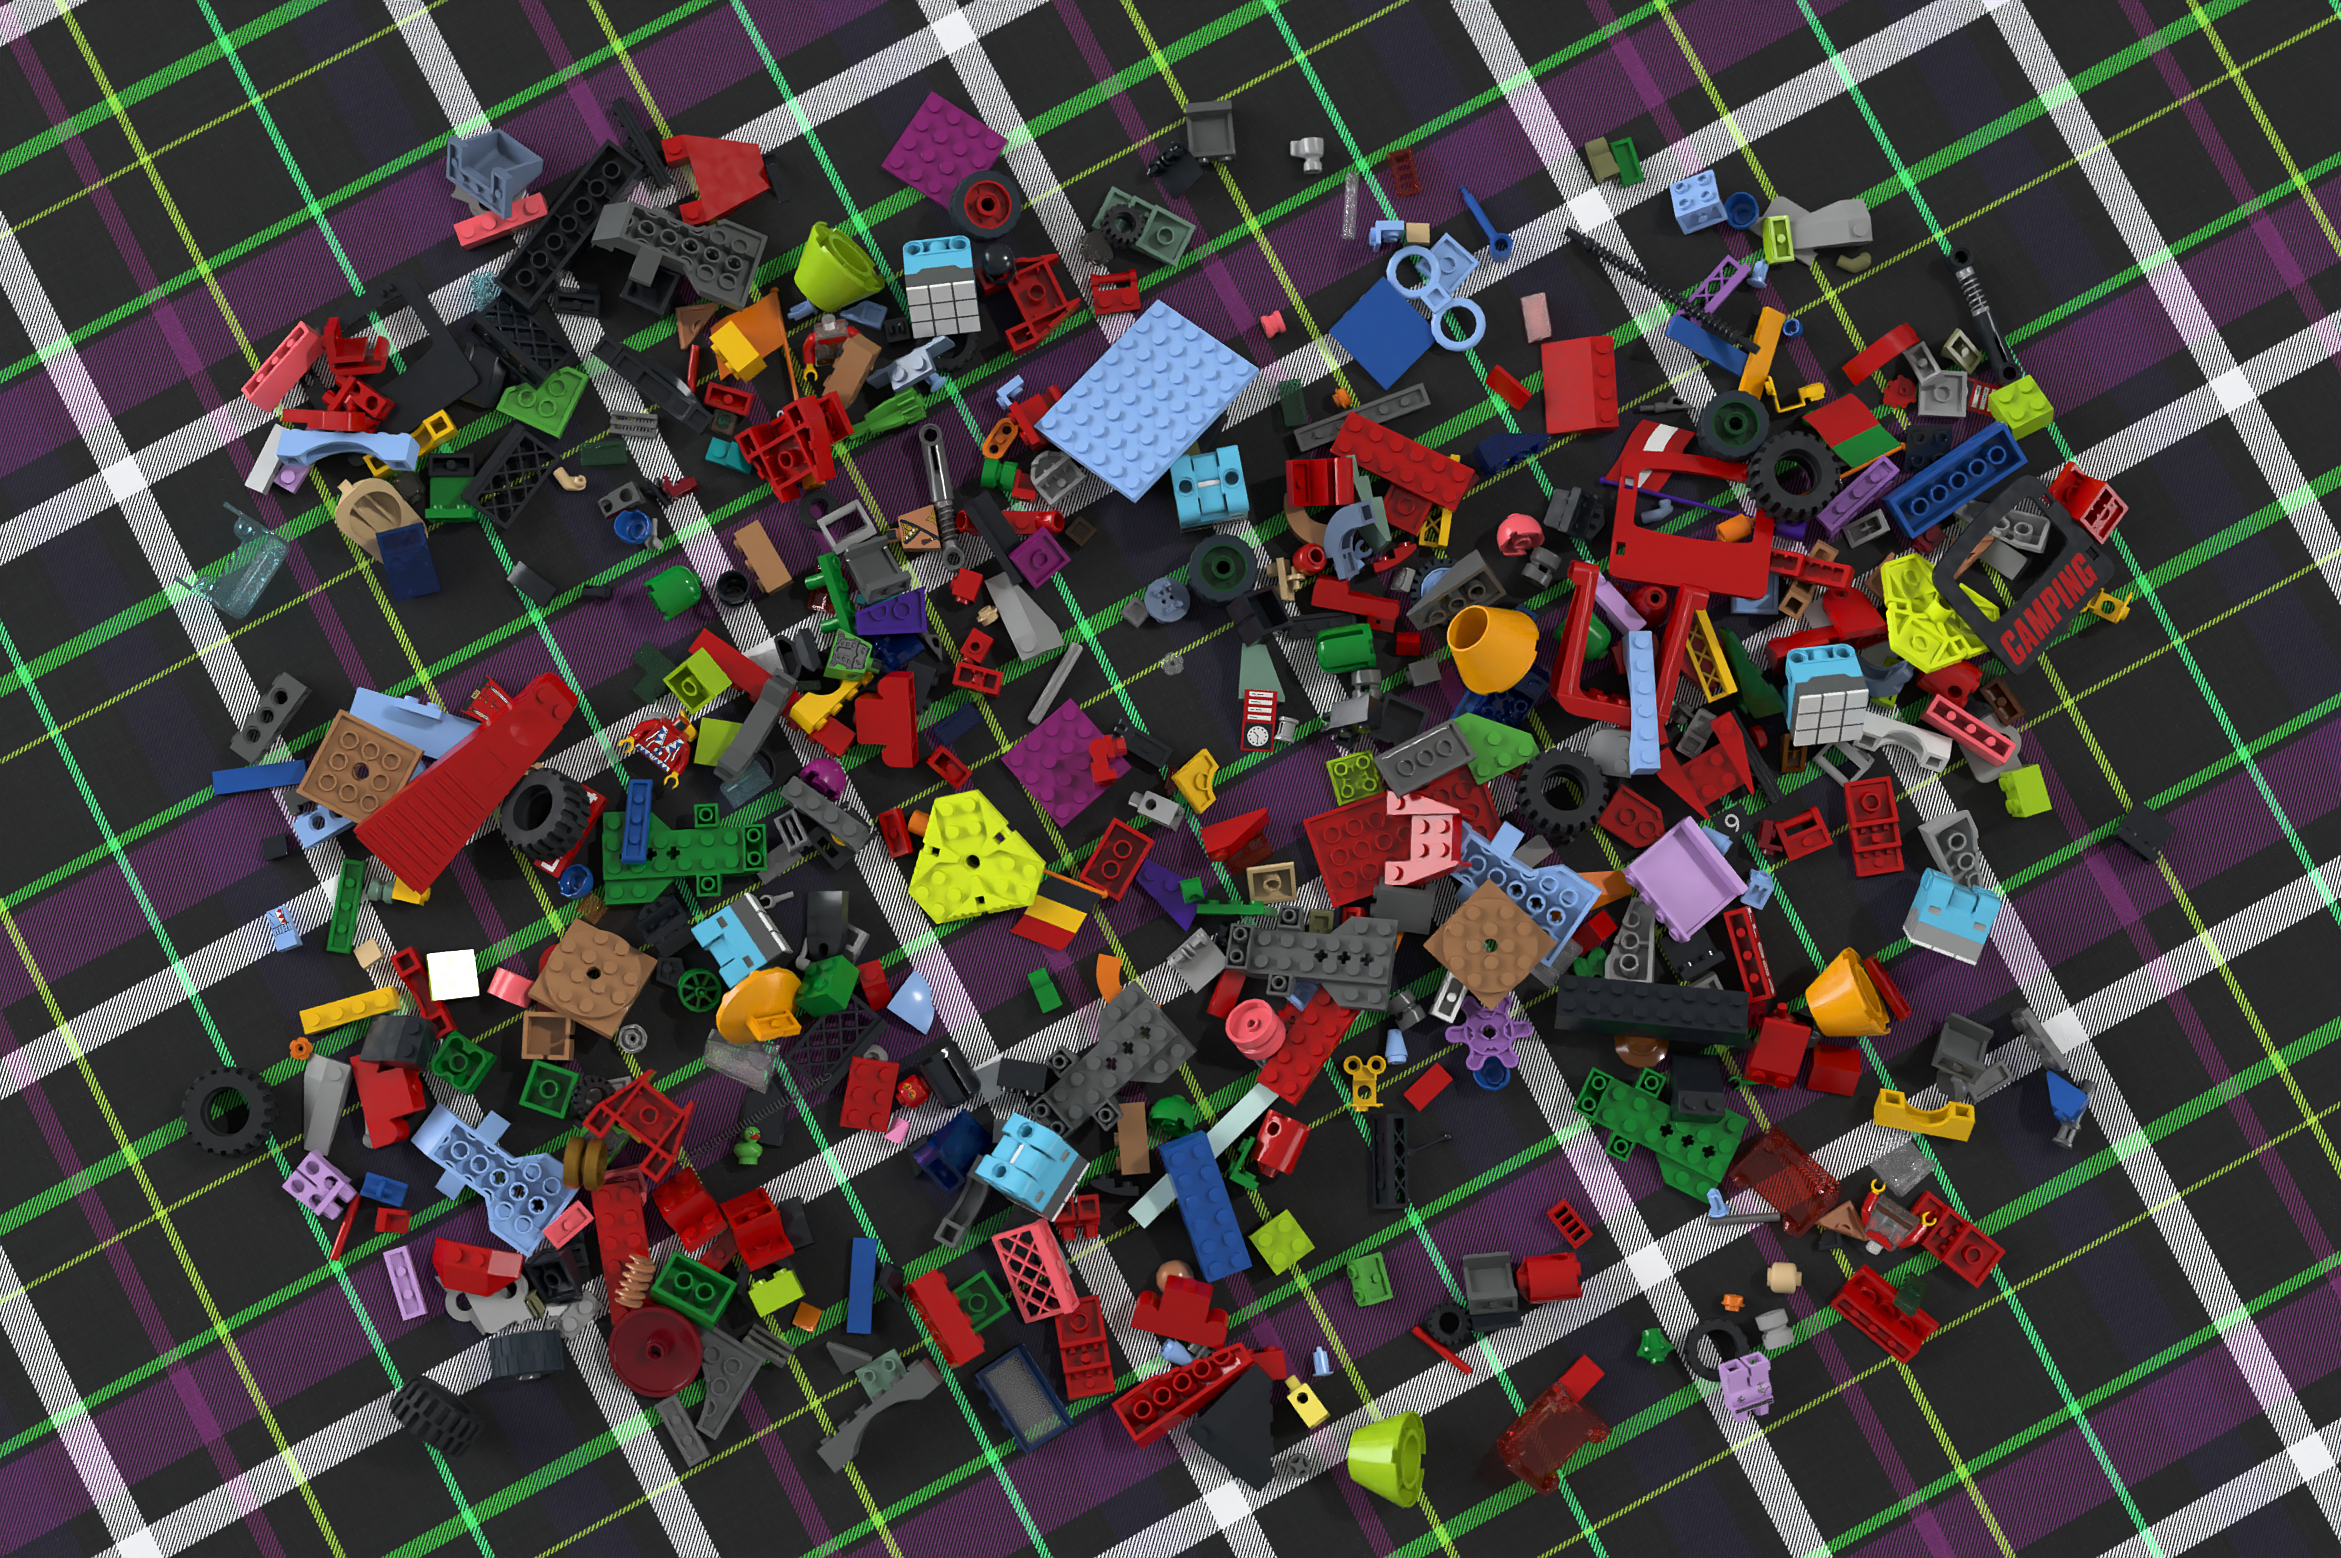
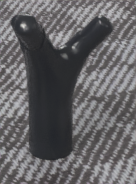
M649 478L644 479L651 489L645 490V495L656 497L666 509L673 504L662 490L661 478H656V485Z

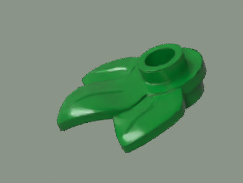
M1596 947L1591 951L1588 959L1575 957L1573 967L1576 976L1605 978V961L1608 957L1606 952L1601 947Z

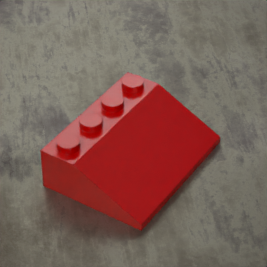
M1613 335L1591 336L1541 344L1547 435L1616 432L1619 427Z
M934 1268L903 1287L949 1367L953 1369L985 1351L982 1347L985 1343L978 1332L974 1333L970 1327L973 1323L966 1312L962 1313L958 1307L960 1301L954 1291L949 1292L945 1284L948 1281L941 1270L938 1272Z

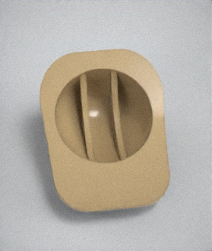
M369 478L357 481L352 485L345 479L338 486L343 493L335 513L338 527L345 535L381 563L390 567L403 566L427 542L428 532L423 520L387 481L379 478Z

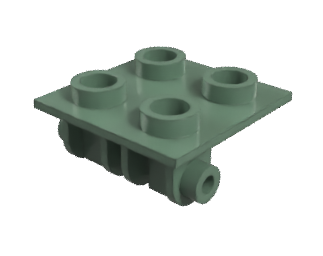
M894 1348L859 1368L855 1373L872 1403H874L875 1401L872 1399L874 1395L882 1389L885 1392L892 1387L890 1382L899 1374L904 1377L908 1374V1371Z

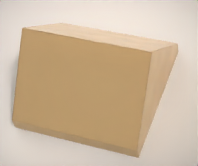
M1294 862L1249 867L1246 869L1250 901H1264V904L1297 900Z

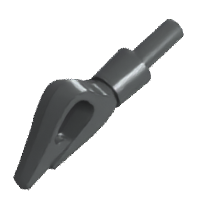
M1678 396L1670 397L1666 403L1655 402L1654 405L1639 406L1640 412L1654 411L1655 413L1695 409L1694 406ZM1678 400L1683 404L1676 405L1673 404V401Z
M928 631L926 633H917L942 661L941 637L937 634H929ZM933 639L938 640L939 648L934 646Z

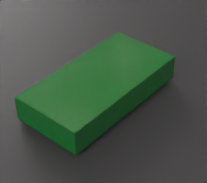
M1631 137L1609 143V150L1620 170L1618 178L1621 187L1625 188L1644 182L1643 172Z

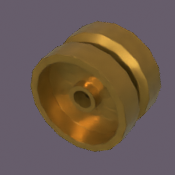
M571 1136L564 1157V1187L579 1189L584 1184L586 1190L600 1191L607 1167L606 1140L593 1138L587 1145L584 1137Z

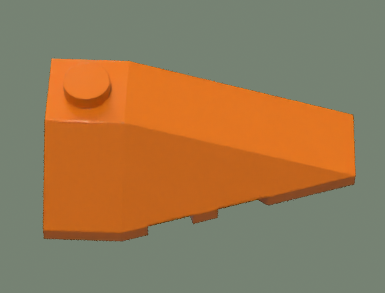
M1622 870L1577 873L1602 889V893L1589 911L1632 893V886L1625 880L1626 875ZM1551 911L1554 919H1557V917L1562 918L1560 911Z

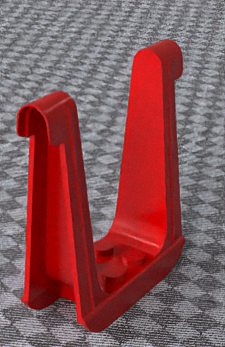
M1572 560L1567 577L1576 584L1548 689L1551 696L1571 714L1631 726V699H1625V695L1612 692L1611 696L1604 695L1603 691L1590 688L1589 691H1584L1579 687L1600 569L1599 565ZM1682 583L1679 588L1654 663L1658 727L1662 726L1670 718V711L1694 609L1704 610L1707 607L1709 589L1706 587Z

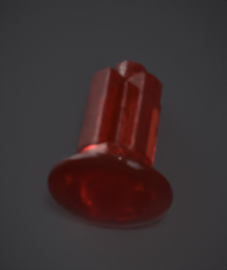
M1167 766L1170 771L1164 789L1168 790V796H1172L1173 792L1178 791V787L1171 777L1180 768Z

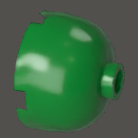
M1173 1094L1171 1097L1159 1099L1152 1106L1147 1122L1155 1130L1157 1126L1165 1129L1163 1134L1184 1137L1188 1133H1193L1196 1117L1194 1109L1185 1101V1098Z

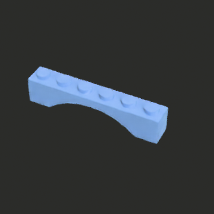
M292 429L282 430L276 456L285 466L307 467L316 460L328 455L341 452H359L377 457L392 470L414 471L420 445L407 433L391 435L385 432L368 434L363 431L346 433L340 430L324 432L318 429L313 431Z
M1628 631L1622 638V649L1631 699L1630 775L1654 774L1661 767L1652 631Z

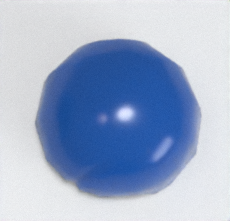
M1746 192L1732 194L1723 205L1728 216L1727 223L1737 230L1748 229L1756 223L1759 216V207L1755 198Z
M624 510L615 518L614 529L617 536L623 542L636 545L644 543L649 538L652 531V523L650 518L639 510L635 512Z
M581 864L569 866L562 873L560 881H558L562 890L560 894L574 900L587 896L591 892L594 883L589 868Z
M1488 1057L1485 1059L1480 1070L1473 1071V1077L1479 1087L1484 1090L1498 1091L1509 1083L1511 1078L1510 1068L1505 1067L1499 1058Z

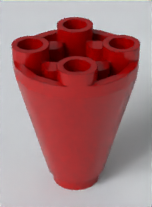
M1641 583L1631 589L1626 598V601L1646 621L1647 624L1643 628L1658 627L1666 621L1671 613L1672 603L1670 595L1662 586ZM1656 597V603H1653L1650 598Z

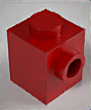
M961 567L958 577H953L949 588L953 590L952 596L956 598L955 601L967 606L969 602L975 604L984 577L982 574Z
M973 628L960 650V654L963 655L962 660L968 664L975 665L977 663L981 666L995 643L994 639Z

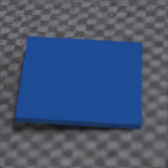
M1384 276L1328 331L1385 391L1436 341L1432 334L1431 325Z

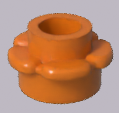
M1345 387L1339 390L1335 389L1336 394L1332 396L1336 405L1346 409L1348 405L1352 404Z
M304 1037L293 1040L289 1047L291 1049L290 1054L294 1059L306 1060L313 1051L312 1043Z
M1724 1294V1301H1721L1725 1305V1309L1730 1311H1739L1740 1307L1745 1306V1304H1742L1743 1297L1739 1295Z

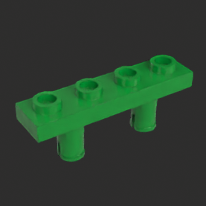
M834 551L817 557L822 572L805 578L808 590L827 585L837 615L836 617L821 621V631L823 634L838 631L839 628L856 636V608L853 601L850 600L848 584L840 570V560ZM856 636L862 640L864 639L863 636Z

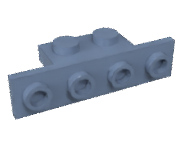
M944 334L934 337L926 345L917 347L910 354L894 360L887 367L876 370L866 380L877 389L891 382L893 390L900 393L937 372L932 359L954 347L955 344Z

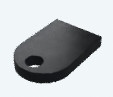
M849 891L808 892L807 946L810 954L818 961L842 955L845 951L848 934ZM826 945H828L829 949L827 955L825 954Z

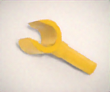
M681 709L679 711L681 716L689 721L685 709ZM689 721L690 725L684 732L689 735L688 741L692 742L698 737V732Z

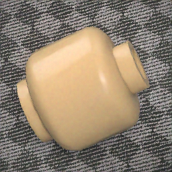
M1775 1262L1772 1268L1768 1267L1767 1286H1770L1774 1293L1793 1294L1796 1291V1286H1801L1802 1272H1797V1267L1794 1263Z

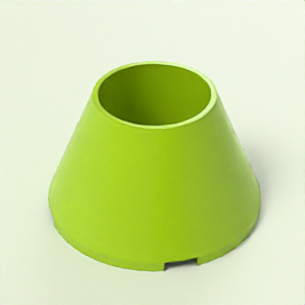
M818 221L812 227L794 276L795 283L800 291L814 305L826 312L835 311L880 292L884 288L885 282L882 275L879 274L877 276L873 270L875 264L870 257L836 227L832 231L826 227L828 225L826 222Z
M1408 1410L1357 1428L1353 1432L1349 1444L1348 1468L1351 1479L1401 1507L1413 1506L1418 1498L1423 1482L1425 1469H1421L1420 1465L1421 1454H1426V1442L1423 1422L1418 1412Z

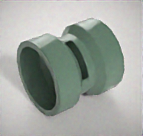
M373 877L369 887L368 899L372 901L383 900L387 904H393L396 900L392 898L395 881L384 882L381 878Z

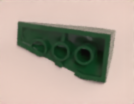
M1724 626L1720 627L1719 630L1727 665L1738 690L1734 695L1739 702L1737 707L1741 713L1758 719L1785 711L1787 706L1772 684L1769 685L1760 677L1763 671L1752 660L1747 659L1750 657V654L1735 633Z

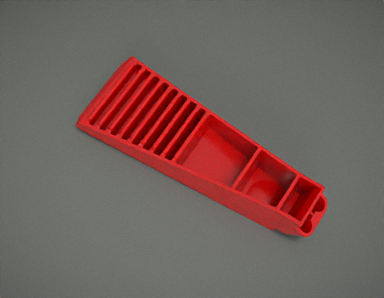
M546 672L541 676L537 675L518 695L353 829L357 834L356 838L413 892L416 891L422 895L563 729L562 726L568 721L578 705L579 699L577 695L554 673Z

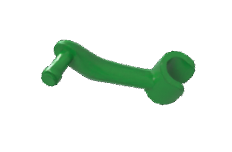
M1730 1075L1726 1079V1082L1737 1079V1084L1731 1088L1732 1090H1738L1741 1086L1763 1084L1740 1079L1736 1075Z

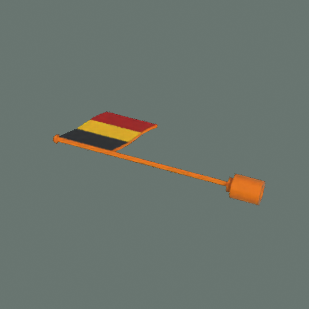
M915 810L909 821L908 831L924 837L930 815ZM1044 869L1043 873L1050 877L1038 890L1034 904L1028 906L1023 917L1010 932L1061 951L1074 938L1088 912L1101 897L1106 898L1108 896V891L1096 889Z

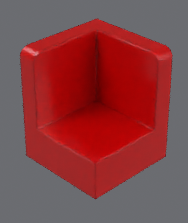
M1016 470L1012 500L1035 504L1037 491L1033 486L1030 474H1024L1022 470Z
M378 1207L375 1231L407 1234L411 1210Z

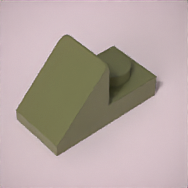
M1958 328L1943 346L1940 354L1941 357L1952 359L1962 371H1966L1969 375H1971L1983 358V355Z

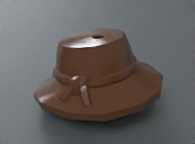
M1615 1035L1614 1037L1616 1053L1625 1064L1638 1069L1654 1067L1665 1058L1669 1049V1042L1664 1039Z

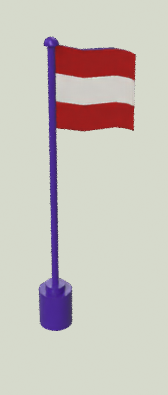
M1643 419L1631 433L1618 461L1606 477L1602 476L1599 478V483L1601 485L1605 483L1619 487L1621 466L1624 458L1629 453L1636 450L1682 453L1696 433ZM1642 471L1639 474L1637 492L1732 516L1740 514L1739 512L1660 493V489L1673 472ZM1626 478L1625 489L1633 488L1634 479ZM1743 514L1744 516H1749L1750 519L1754 517V516H1750V515ZM1775 518L1774 536L1801 543L1807 522L1802 523L1799 521L1797 524L1789 525L1788 520L1782 524L1776 522Z

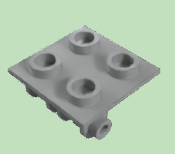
M1200 928L1166 959L1169 961L1168 964L1171 968L1176 969L1191 989L1197 993L1224 969L1226 956L1205 931Z

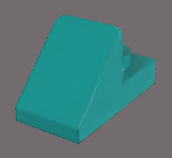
M714 437L712 438L705 458L707 461L750 475L753 464H749L736 442L732 441V443Z

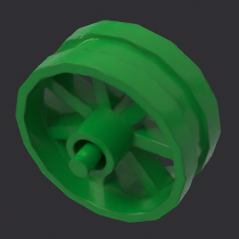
M704 968L688 970L681 976L677 985V993L681 1002L689 1010L695 1012H706L714 1008L722 994L721 984L717 977ZM696 974H706L701 983L698 982ZM690 977H693V985L685 984ZM712 977L716 985L704 987L709 978ZM683 988L692 990L691 993L683 997ZM716 990L714 997L711 999L707 995V991ZM696 995L695 1006L686 1002ZM705 997L709 1002L700 1006L701 998Z

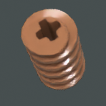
M630 1254L629 1257L634 1260V1263H626V1266L631 1271H623L622 1275L627 1278V1281H619V1284L624 1289H616L615 1292L620 1295V1298H614V1300L631 1308H640L643 1304L640 1299H644L646 1296L643 1290H648V1282L652 1280L653 1276L651 1273L655 1272L656 1266L647 1257Z

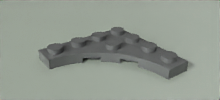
M693 1322L699 1331L703 1343L702 1368L707 1388L703 1412L695 1428L716 1440L766 1358L746 1347L741 1341L716 1326L710 1332Z

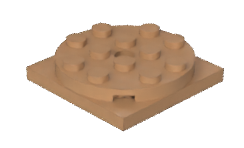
M340 709L296 793L359 824L410 782L425 751ZM363 766L367 767L369 776L365 779H359L357 770Z
M1488 877L1423 946L1492 1011L1517 984L1525 979L1557 942ZM1490 938L1497 942V948L1492 952L1484 949V942Z
M575 918L561 942L552 951L547 964L528 992V997L611 1040L657 966L658 960L630 946L628 942L618 935L599 930ZM597 970L600 973V977L590 979L587 976V972Z

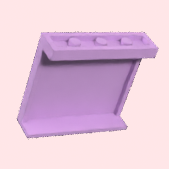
M1691 816L1679 821L1622 870L1626 875L1625 880L1627 883L1639 891L1640 899L1646 905L1651 906L1655 911L1656 919L1664 923L1669 929L1670 936L1680 943L1688 942L1690 940L1689 937L1734 898L1742 895L1749 889Z

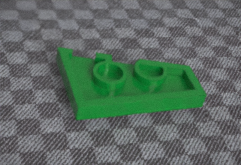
M1205 900V904H1197V913L1202 915L1236 916V914H1239L1240 916L1248 917L1264 915L1278 918V908L1266 906L1264 901H1250V905H1241L1239 900H1227V904H1219V900Z

